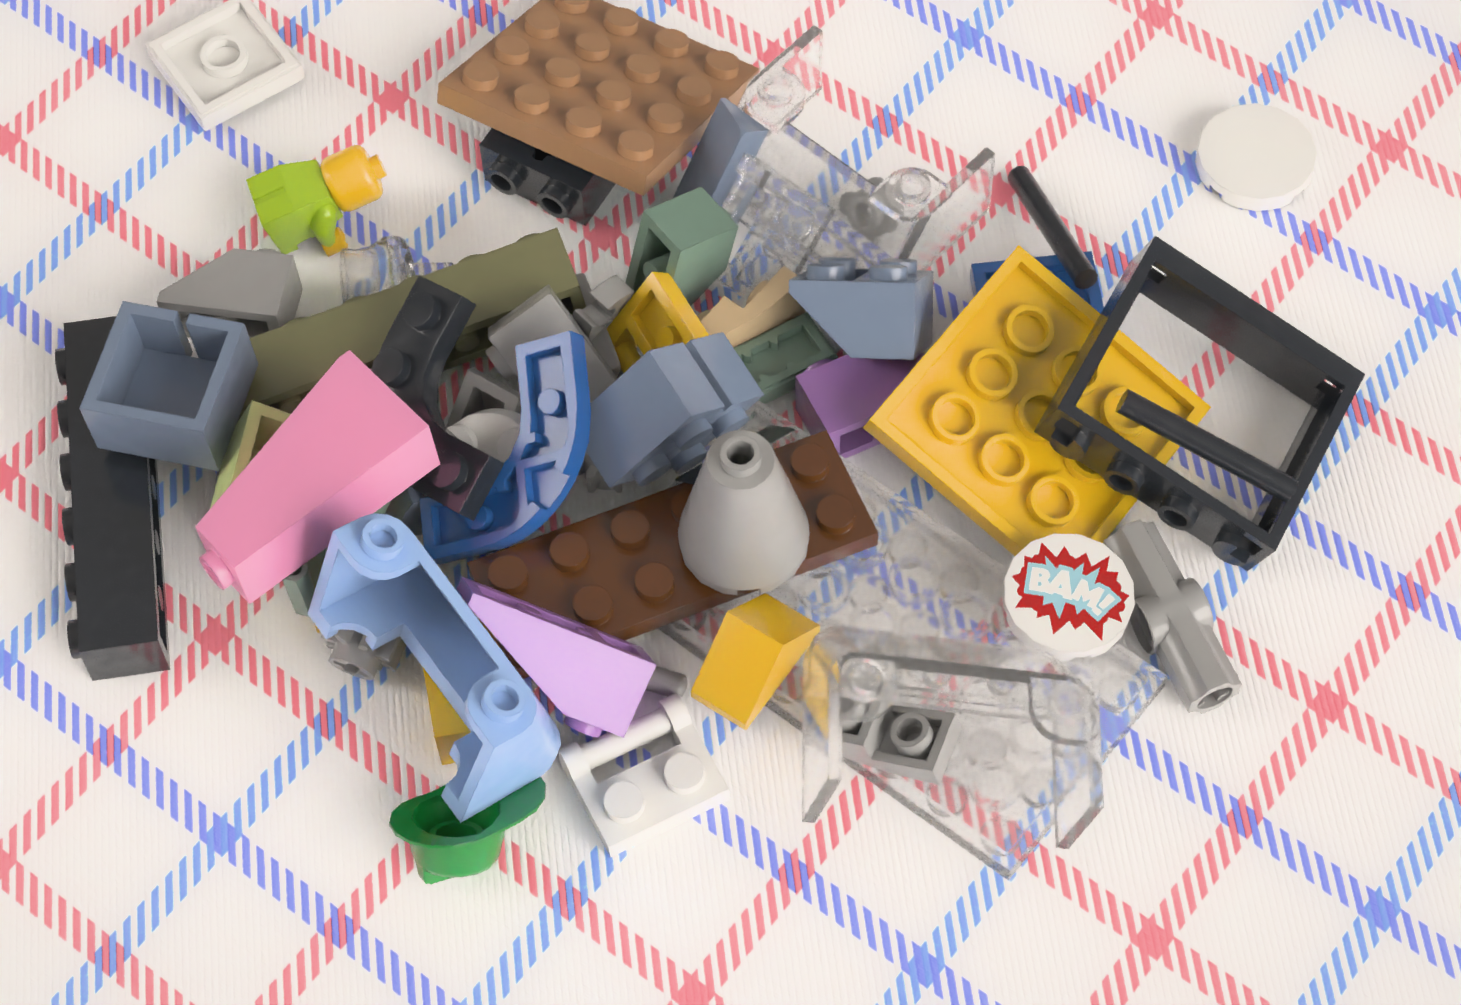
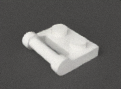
M677 693L658 701V709L631 721L624 738L608 732L580 746L576 741H573L559 748L557 755L610 858L730 800V789L693 725L684 702ZM667 733H671L677 744L676 746L599 783L596 782L591 772L592 769Z

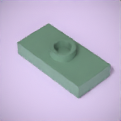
M808 312L734 347L740 359L764 393L762 398L745 411L746 414L795 390V376L803 373L813 363L824 359L835 360L838 358Z

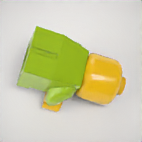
M352 145L324 158L321 166L316 159L280 164L246 179L261 225L282 254L291 253L299 249V243L316 237L326 255L330 257L349 247L345 241L346 237L342 229L336 227L337 221L343 217L342 211L351 212L381 198L383 186L380 179L386 177L387 173L377 154L370 157L364 147Z

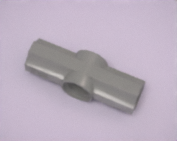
M1140 519L1121 526L1117 532L1105 539L1103 544L1123 560L1133 580L1135 606L1130 622L1137 640L1148 654L1156 653L1188 713L1200 712L1203 714L1221 707L1231 697L1239 694L1242 683L1213 631V615L1203 589L1194 578L1189 577L1185 579L1154 522H1142Z

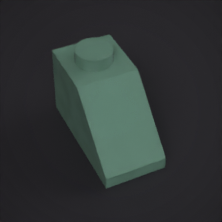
M702 187L643 210L625 283L635 293L652 271L669 273L690 306H692L727 269L739 226L733 221L728 211L720 207Z

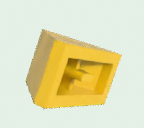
M767 593L727 611L691 689V697L742 729L747 730L818 635L820 625Z

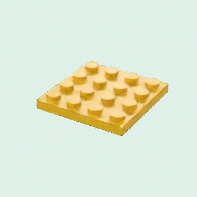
M1020 245L1016 247L863 427L1014 556L1030 542L1052 534H1080L1103 543L1138 500L1132 495H1124L1113 490L1107 485L1101 475L1078 460H1072L1060 455L1052 448L1049 441L1034 432L1100 313ZM1121 330L1117 331L1076 404L1077 408L1164 465L1168 463L1180 446L1117 413L1116 407L1124 392L1130 389L1195 425H1198L1211 408L1210 405Z

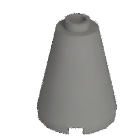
M748 430L727 432L711 444L682 512L678 527L679 545L685 565L701 583L723 594L737 595V590L759 589L760 594L776 589L795 575L807 555L809 542V523L806 512L772 446L763 436Z

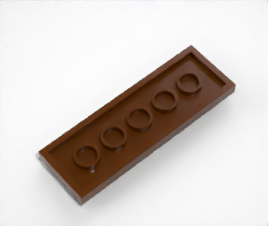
M827 430L773 449L806 512L809 523L807 555L794 576L878 545V531ZM688 483L678 484L467 562L469 574L473 581L622 640L631 639L759 590H737V595L723 594L701 583L685 565L679 545L678 527L682 512L694 486ZM497 639L500 649L523 679L530 677Z

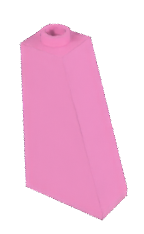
M350 350L335 361L195 526L206 550V553L199 557L203 568L219 588L224 590L232 585L251 604L326 549L334 530L362 516L375 513L440 465L429 425Z

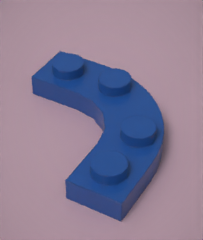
M569 330L515 346L521 402L519 435L510 457L504 462L475 520L472 521L429 497L420 498L423 545L436 564L441 565L495 552L520 542L541 527L567 497L581 469L589 444L591 403L583 335Z

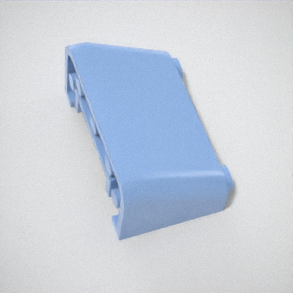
M373 513L362 516L334 530L308 615L326 639L336 635L340 629L354 630L366 635L365 641L372 650L400 636L466 724L471 733L455 741L449 753L457 764L456 776L446 784L441 795L460 823L546 773L551 768L561 746L560 732L555 722L410 528L401 520L388 514Z

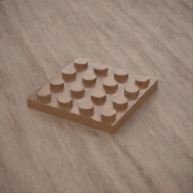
M539 0L439 82L437 103L644 196L700 142L720 98H726L738 106L756 88L760 68L739 60L736 55L730 52L716 50L695 41L679 30L668 29L642 18L631 9L617 7L603 0Z

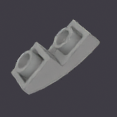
M827 678L803 735L808 742L850 760L896 775L940 785L961 733L962 725L955 713L895 703L887 688Z

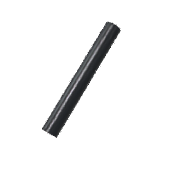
M1026 166L1013 168L1008 174V182L1078 289L1092 287L1097 281V272Z
M1130 389L1124 392L1117 404V413L1285 503L1293 497L1297 490L1298 479Z

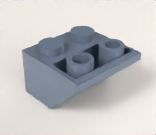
M825 257L819 258V263L807 264V271L789 280V293L850 358L914 360L932 345L934 271L917 270V260L881 259L880 265H871L869 269H856L855 258Z

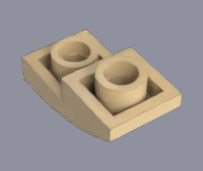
M783 266L769 281L764 280L752 290L744 308H741L724 295L711 310H704L697 317L709 335L723 332L734 348L805 313L806 310L789 293V280L797 276V274Z

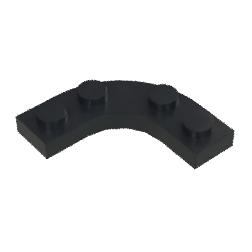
M419 275L395 318L379 354L374 359L372 372L429 425L440 465L410 487L474 521L504 463L458 439L445 427L438 409V383L446 361L476 304L462 295Z

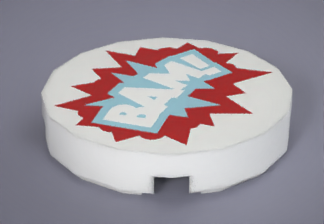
M1052 534L1030 542L1013 557L1002 585V603L1007 614L1006 621L1012 633L1031 651L1055 661H1073L1074 657L1091 655L1090 658L1103 654L1123 636L1135 606L1134 584L1123 560L1105 544L1080 534Z

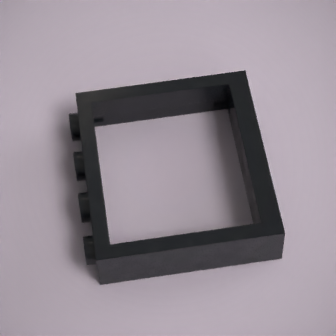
M1155 235L1128 264L1034 432L1049 441L1052 448L1060 455L1072 460H1078L1101 475L1107 485L1113 490L1124 495H1132L1156 511L1159 518L1170 527L1187 531L1211 547L1213 553L1222 561L1240 566L1248 571L1276 551L1365 373ZM1152 266L1156 267L1157 269H1159L1160 271H1162V272L1165 273V274L1163 275V274L1160 273L1159 271H1157V270H1155L1154 268H1152ZM1139 293L1311 405L1279 467V470L1299 480L1295 494L1287 503L1266 493L1251 522L1076 407L1077 402ZM1326 379L1327 381H1329V382L1332 383L1333 385L1328 384V383L1325 382L1324 380Z

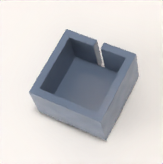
M122 301L79 408L97 447L219 471L258 367V361L245 324L189 313L185 324L198 356L196 358L191 357L193 351L177 311Z
M723 332L690 340L685 345L681 342L649 350L591 402L590 434L586 452L609 488L636 480L639 486H644L656 480L671 468H673L676 474H681L705 459L707 454L705 446L715 437L717 439L727 432L738 430L749 421L745 411L762 398L764 393Z

